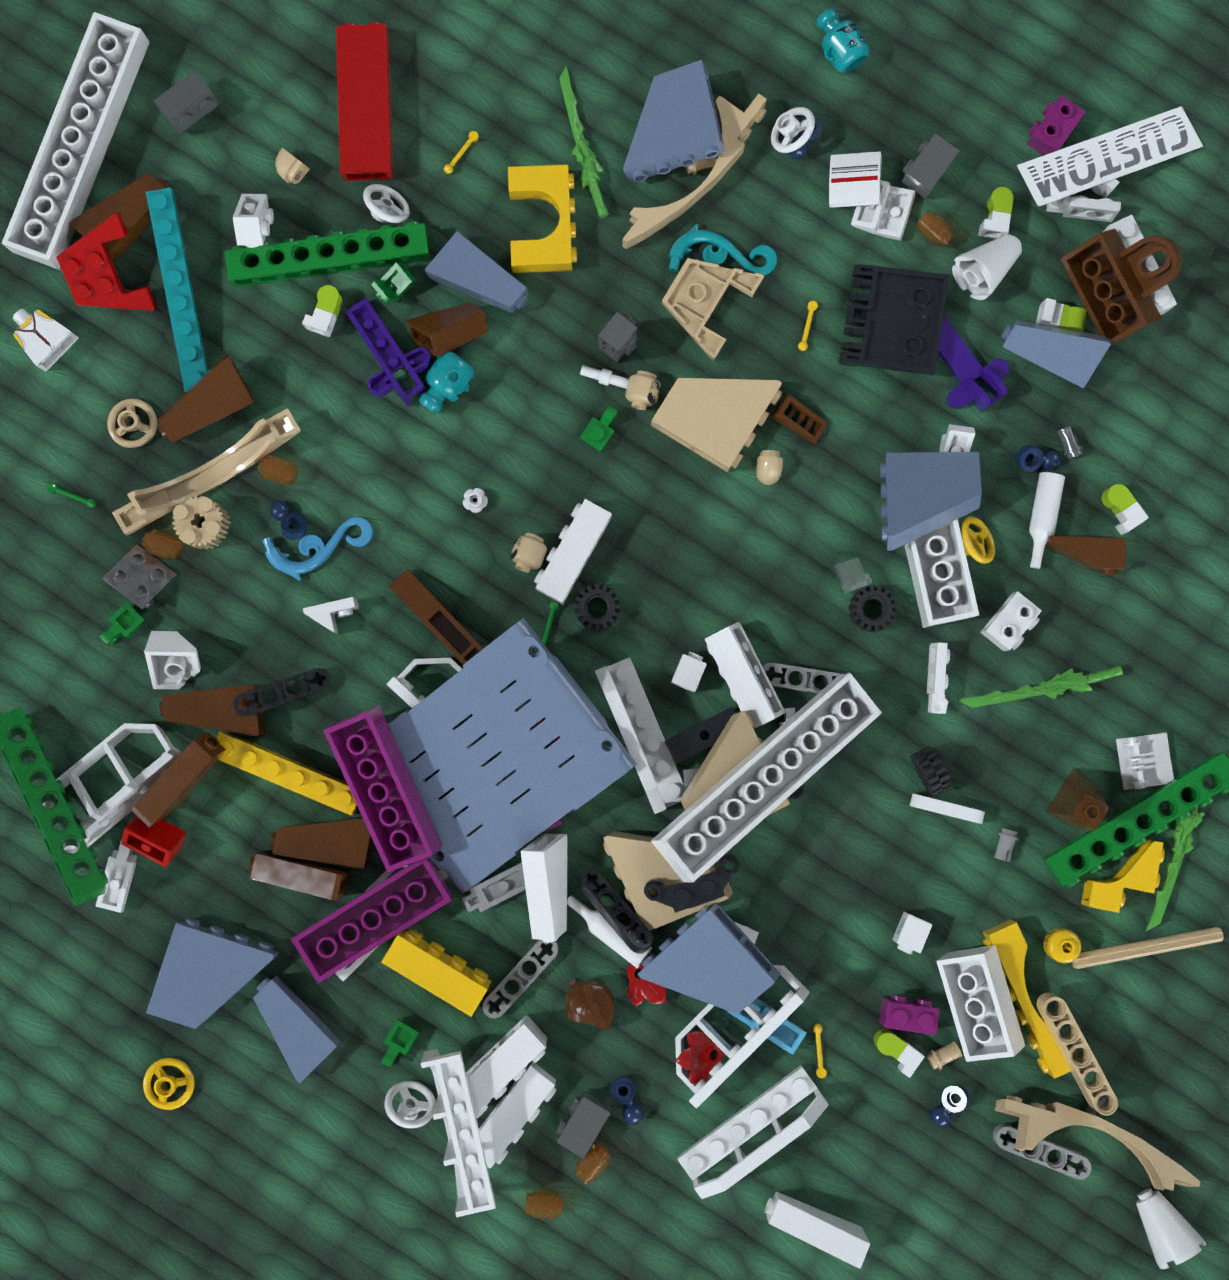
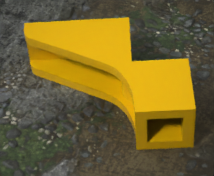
M1148 840L1140 845L1119 872L1109 879L1101 881L1086 879L1081 904L1119 913L1120 907H1123L1125 903L1124 888L1155 893V888H1158L1160 883L1159 865L1163 862L1165 856L1163 842Z

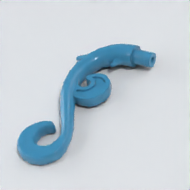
M355 516L345 521L326 545L316 535L304 536L298 545L300 553L309 557L310 549L314 548L316 554L313 558L303 562L288 560L289 554L280 552L279 547L276 548L272 537L265 538L262 542L266 549L265 555L271 565L277 570L301 581L300 574L315 570L331 556L349 527L358 525L362 530L358 538L346 536V541L355 547H363L370 543L373 538V528L368 520Z

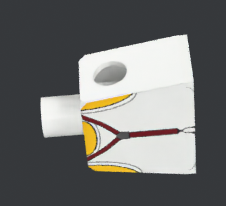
M20 309L13 316V320L20 326L14 332V337L33 363L45 372L79 339L70 330L40 310H36L30 315L24 309Z

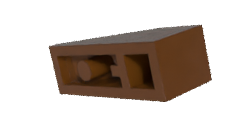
M1048 536L1045 546L1092 571H1101V575H1117V571L1126 569V538Z

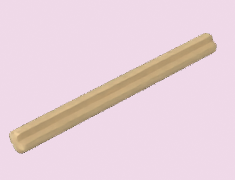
M1213 927L1080 953L1076 960L1072 961V965L1076 969L1221 942L1224 936L1221 928Z

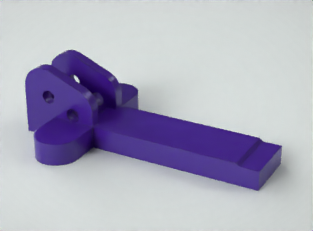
M367 298L347 309L345 312L383 369L368 380L367 386L372 395L383 397L396 389L406 406L411 404L410 399L413 395L426 393L427 390L417 375L432 364V356L429 351L424 347H418L404 356ZM403 367H406L417 384L406 392L402 390L392 375Z
M944 316L938 354L960 383L948 393L946 398L947 404L952 409H960L973 401L980 412H982L1007 394V388L1001 380L1008 374L1009 366L1003 359H995L982 367ZM980 377L994 397L989 399L988 395L974 380Z

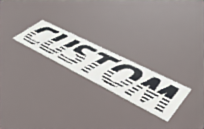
M1181 106L1017 165L1039 207L1203 147Z

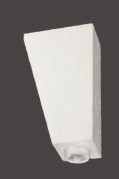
M544 833L521 850L532 939H539L550 943L556 941L567 931V834Z
M775 1192L773 1199L769 1198L765 1207V1213L770 1225L861 1269L870 1246V1242L861 1226L778 1192Z

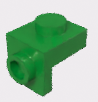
M396 262L381 279L373 280L371 285L375 289L377 297L382 301L398 302L415 284L416 280L401 262Z

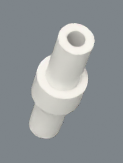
M583 365L580 375L599 380L598 383L607 386L612 384L627 389L629 379L614 375L610 370L602 369L601 371Z

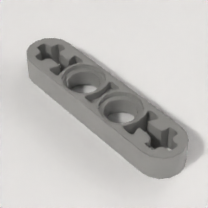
M767 663L762 666L764 671H768L772 667L773 672L782 674V668L786 669L784 684H780L781 678L775 677L770 682L773 687L817 694L822 690L814 686V678L816 676L823 675L826 677L828 685L832 682V676L838 677L843 675L778 663ZM792 671L801 673L803 680L800 685L794 686L789 682L788 677Z
M538 940L486 997L483 1003V1011L486 1016L494 1019L499 1018L508 1010L556 957L559 948L557 941L550 942L553 945L551 948L553 953L547 952L541 958V960L545 961L543 965L537 957L531 954L535 952L538 956L542 951L541 944L547 945L549 943ZM524 962H535L537 966L536 972L531 975L524 973L522 969ZM508 980L517 981L519 984L518 992L514 994L508 993L505 990V983ZM498 990L501 991L504 997L510 999L508 1003L505 998L499 1005L500 1011L496 1009L493 1011L489 1010V1001L495 1002L500 997V994L496 993Z
M1003 1123L996 1126L993 1131L994 1141L1003 1150L1075 1179H1085L1091 1173V1163L1081 1153L1046 1139L1041 1140L1037 1144L1034 1152L1026 1153L1016 1150L1015 1143L1011 1140L1006 1139L1003 1143V1139L1000 1137L1001 1133L1006 1134L1008 1131L1016 1139L1017 1127ZM1054 1149L1059 1150L1061 1155L1059 1161L1055 1163L1049 1162L1047 1158L1048 1153ZM1067 1158L1074 1163H1082L1084 1165L1083 1168H1078L1076 1171L1073 1166L1067 1163Z

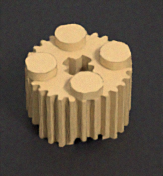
M204 496L189 497V500L184 499V503L180 502L173 511V519L175 521L172 522L175 525L173 529L177 531L175 534L179 536V539L199 549L209 550V548L214 549V546L218 547L219 543L222 542L221 539L226 538L224 534H228L226 529H229L228 525L231 524L228 521L230 517L226 515L228 512L219 503ZM202 518L205 519V521L202 522V527H199V521Z

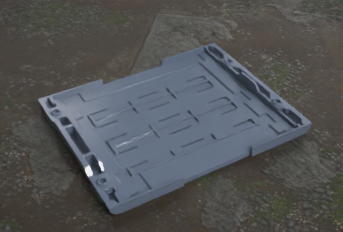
M524 618L462 665L464 667L414 708L411 710L407 709L388 724L442 844V847L432 856H429V858L438 869L447 873L462 894L514 857L521 847L571 810L574 809L576 811L637 764L610 730L600 712L558 658L550 653ZM534 647H537L539 651L535 652ZM514 680L517 681L503 693L501 692V690L504 689L511 682H513ZM529 698L531 699V701L527 703L525 706H523L521 709H519L518 711L515 710L524 702H526ZM470 714L473 715L458 728H456L455 730L453 729L457 724L463 721ZM544 717L546 718L543 722H541L539 725H537L534 729H532V730L530 729L533 725H535L537 722H539L542 718H544ZM485 732L487 733L486 736H484L481 740L475 743L472 747H467L480 736H482ZM560 736V739H558L548 748H545L546 745H548L551 741ZM607 741H610L612 745L609 746L607 744ZM423 751L426 752V753H424L421 757H419L417 760H415L413 763L410 762L412 759H414L416 756H418L421 752H423ZM499 751L502 752L500 755H498L496 758L490 761L487 765H485L484 767L482 766V764H484L486 761L492 758ZM572 755L575 756V757L572 758L570 761H568L566 764H564L562 767L559 766V765L562 764L564 761H566L568 758H570ZM438 769L440 770L437 774H435V775H434L433 777H431L429 780L425 781V779H426L428 776H430L432 773H434L436 770H438ZM513 770H516L515 773H513L511 776H509V777H508L506 780H504L502 783H500L499 785L496 784V783L499 782L501 779H503L505 776H507L509 773H511ZM452 787L454 788L453 791H451L449 794H447V795H446L445 797H443L441 800L439 799V797H441L443 794H445V793H446L448 790H450ZM528 788L531 789L529 792H527L513 804L511 803V801H513L515 798H517L519 795L525 792ZM466 806L469 807V808H467L465 811H463L461 814H459L457 817H455V818L453 817L455 814H457L459 811H461V810H462L463 808H465ZM481 824L483 825L481 828H479L477 831H475V832H474L473 834H471L470 836L467 835V834H469L471 831H473L475 828H477L479 825H481Z

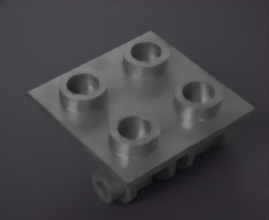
M136 544L102 580L141 609L144 607L150 609L154 604L152 599L177 574Z

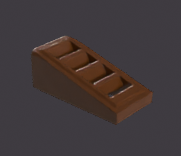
M791 395L783 396L770 416L813 444H816L828 425V422ZM788 406L791 407L785 416L783 414ZM796 411L799 412L796 420L792 421L791 419ZM806 416L808 420L802 428L800 424ZM813 422L817 423L813 432L810 434L808 432L809 428L811 427Z

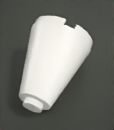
M1007 234L955 258L954 261L956 263L952 266V272L959 287L963 291L968 289L973 294L970 296L974 299L984 300L989 297L1021 255L1022 247L1020 240L1015 236Z
M1149 1188L1137 1195L1139 1200L1136 1201V1205L1156 1263L1160 1269L1169 1268L1167 1262L1174 1261L1176 1265L1183 1263L1202 1250L1199 1245L1206 1246V1242L1158 1190L1152 1191Z

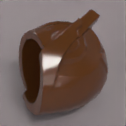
M570 979L568 981L570 989L565 999L567 1019L591 1024L597 1028L610 1031L614 1015V999L611 990L605 984L598 981L586 980L576 983L574 979Z

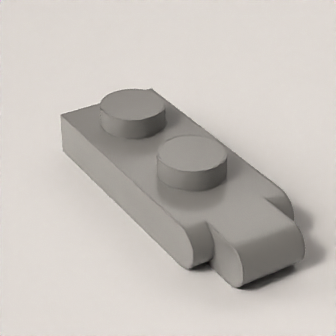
M522 862L470 888L471 894L462 898L467 911L471 912L478 908L479 912H482L526 890Z

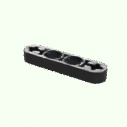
M315 668L239 694L233 699L232 709L238 716H250L322 691L329 685L330 676L326 670ZM314 673L324 677L321 687L314 683L307 686L310 691L306 692V684L301 677L305 676V681L313 679L315 677ZM290 681L299 683L301 689L297 695H290L287 692L286 687ZM266 689H271L276 694V700L272 704L265 703L262 699V693ZM257 693V701L261 708L257 709L256 703L248 707V712H245L244 709H238L237 705L241 703L240 698L250 701L255 699L252 694Z
M595 869L585 870L578 882L581 892L630 950L637 954L647 952L653 942V935L599 871ZM587 879H588L589 881L594 880V881H595V884L590 883V884L588 885V884L586 883V881H587ZM608 896L613 900L614 905L605 906L600 898ZM621 915L626 916L630 921V925L623 926L619 924L617 917ZM636 938H638V939L643 938L645 941H644V943H643V942L637 943L635 940H636Z

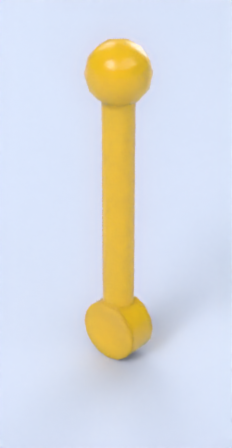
M476 131L469 133V139L453 160L444 166L443 170L446 174L453 172L454 165L472 142L478 141L479 135Z
M810 301L807 305L809 310L802 342L798 344V348L801 351H805L808 348L806 342L813 313L818 307L816 301Z
M815 1024L812 1030L816 1035L818 1059L816 1075L819 1078H824L827 1072L823 1068L820 1034L823 1028L820 1024Z

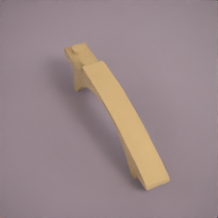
M758 94L744 113L723 97L719 96L716 99V111L726 152L718 155L717 161L708 177L686 197L659 207H634L630 212L632 217L629 219L633 226L624 236L622 247L628 249L662 229L685 213L719 182L743 154L744 142L752 131L750 127L754 122L759 123L766 114V98Z
M288 408L267 420L263 418L235 445L206 464L168 482L128 493L127 495L131 502L112 512L123 533L128 536L165 514L174 511L180 502H185L184 499L189 500V497L204 496L280 447L301 430Z
M1007 1096L1006 1099L996 1101L995 1111L1019 1117L1015 1143L1016 1150H1033L1046 1136L1061 1128L1071 1125L1087 1126L1115 1137L1128 1147L1145 1168L1154 1189L1160 1191L1168 1189L1172 1191L1174 1190V1184L1185 1187H1200V1181L1181 1165L1143 1139L1100 1117L1058 1102L1049 1103L1047 1106L1039 1103L1027 1105L1022 1103L1021 1098L1015 1096Z

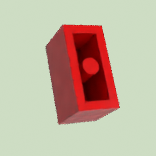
M135 815L124 829L121 844L167 868L182 849L187 832L163 819L149 828Z

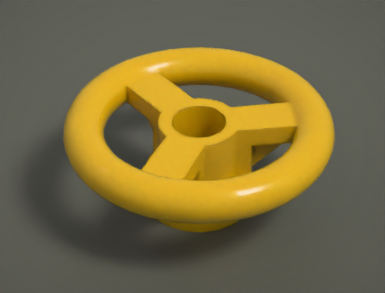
M973 516L966 517L961 524V537L965 554L967 556L971 555L979 563H990L995 556V544L989 529L980 519ZM969 525H975L980 531L975 533L969 528ZM984 539L987 544V555L984 549Z
M163 1058L154 1062L146 1071L143 1079V1090L148 1101L155 1107L164 1110H173L183 1106L192 1096L195 1085L194 1076L189 1066L176 1058ZM162 1067H177L184 1073L185 1077L175 1078L169 1076ZM153 1074H155L158 1077L154 1084V1092L159 1097V1099L154 1095L151 1088V1079ZM165 1081H168L170 1083V1089L165 1087ZM187 1085L184 1094L178 1100L167 1102L168 1097L175 1092L178 1086Z

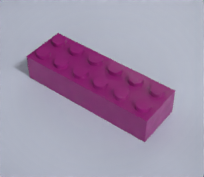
M380 706L372 707L324 729L325 736L387 872L432 856L442 847V844Z
M429 857L409 864L298 933L291 940L317 983H320L452 901L454 895L435 864Z

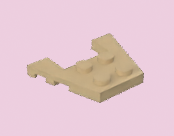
M687 258L664 296L662 304L710 359L714 361L725 344L726 339L704 326L729 285L753 297L764 275L743 272V270L736 268H724L718 264Z

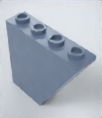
M702 60L654 76L623 167L624 173L631 183L643 182L648 177L657 174H667L672 169L681 166H691L696 161L705 158H715L720 153L726 152L708 72Z
M979 452L886 453L885 463H880V478H885V483H881V499H886V504H881V519H886V525H882V540H887V551L899 548L980 507L982 488Z
M717 903L710 908L705 905L694 915L697 918L695 922L690 924L687 921L676 931L679 934L676 939L672 940L669 937L659 946L661 952L657 956L651 953L641 963L643 969L638 973V976L644 980L739 1014L772 986L781 973Z
M185 918V921L182 920L175 924L146 1013L196 1029L278 956L279 951L274 950L272 944L266 942L252 943L249 942V937L224 934L225 930L216 926L206 928L200 926L201 922Z

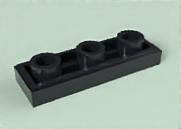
M733 707L664 741L675 764L713 746L731 716L736 714ZM703 730L708 735L705 740H702L699 736Z

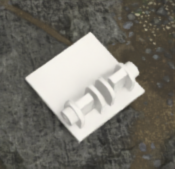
M1167 733L1116 739L1123 790L1164 785L1174 779Z

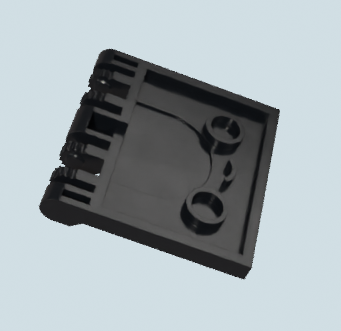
M863 264L854 265L852 276L855 278L852 279L851 285L858 289H870V295L857 293L849 295L850 302L868 304V306L848 305L845 324L865 327L864 329L855 327L844 328V335L857 338L863 337L862 344L851 342L841 344V350L848 352L840 353L839 364L934 376L950 275Z

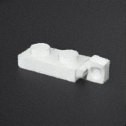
M1082 195L1066 196L1047 203L1046 211L1063 213V217L1112 222L1120 212L1121 202H1115L1108 198L1099 200L1088 199Z
M931 643L929 647L928 713L946 714L948 701L944 693L949 682L948 675L946 674V664L950 660V650L947 649L948 643Z
M121 843L119 850H113L112 856L108 858L105 869L108 884H106L105 894L98 896L96 907L119 913L124 911L137 863V856L133 855L134 851L123 846Z

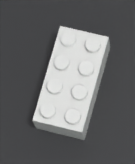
M958 519L904 545L923 628L979 616Z
M991 945L948 952L938 959L937 965L966 1062L1013 1057L1025 1047V1043L996 946Z
M527 1015L466 1072L476 1118L480 1117L487 1110V1105L493 1097L497 1100L506 1092L507 1085L512 1079L516 1082L527 1071L525 1068L529 1062L533 1061L536 1063L546 1053L544 1050L547 1048V1036Z

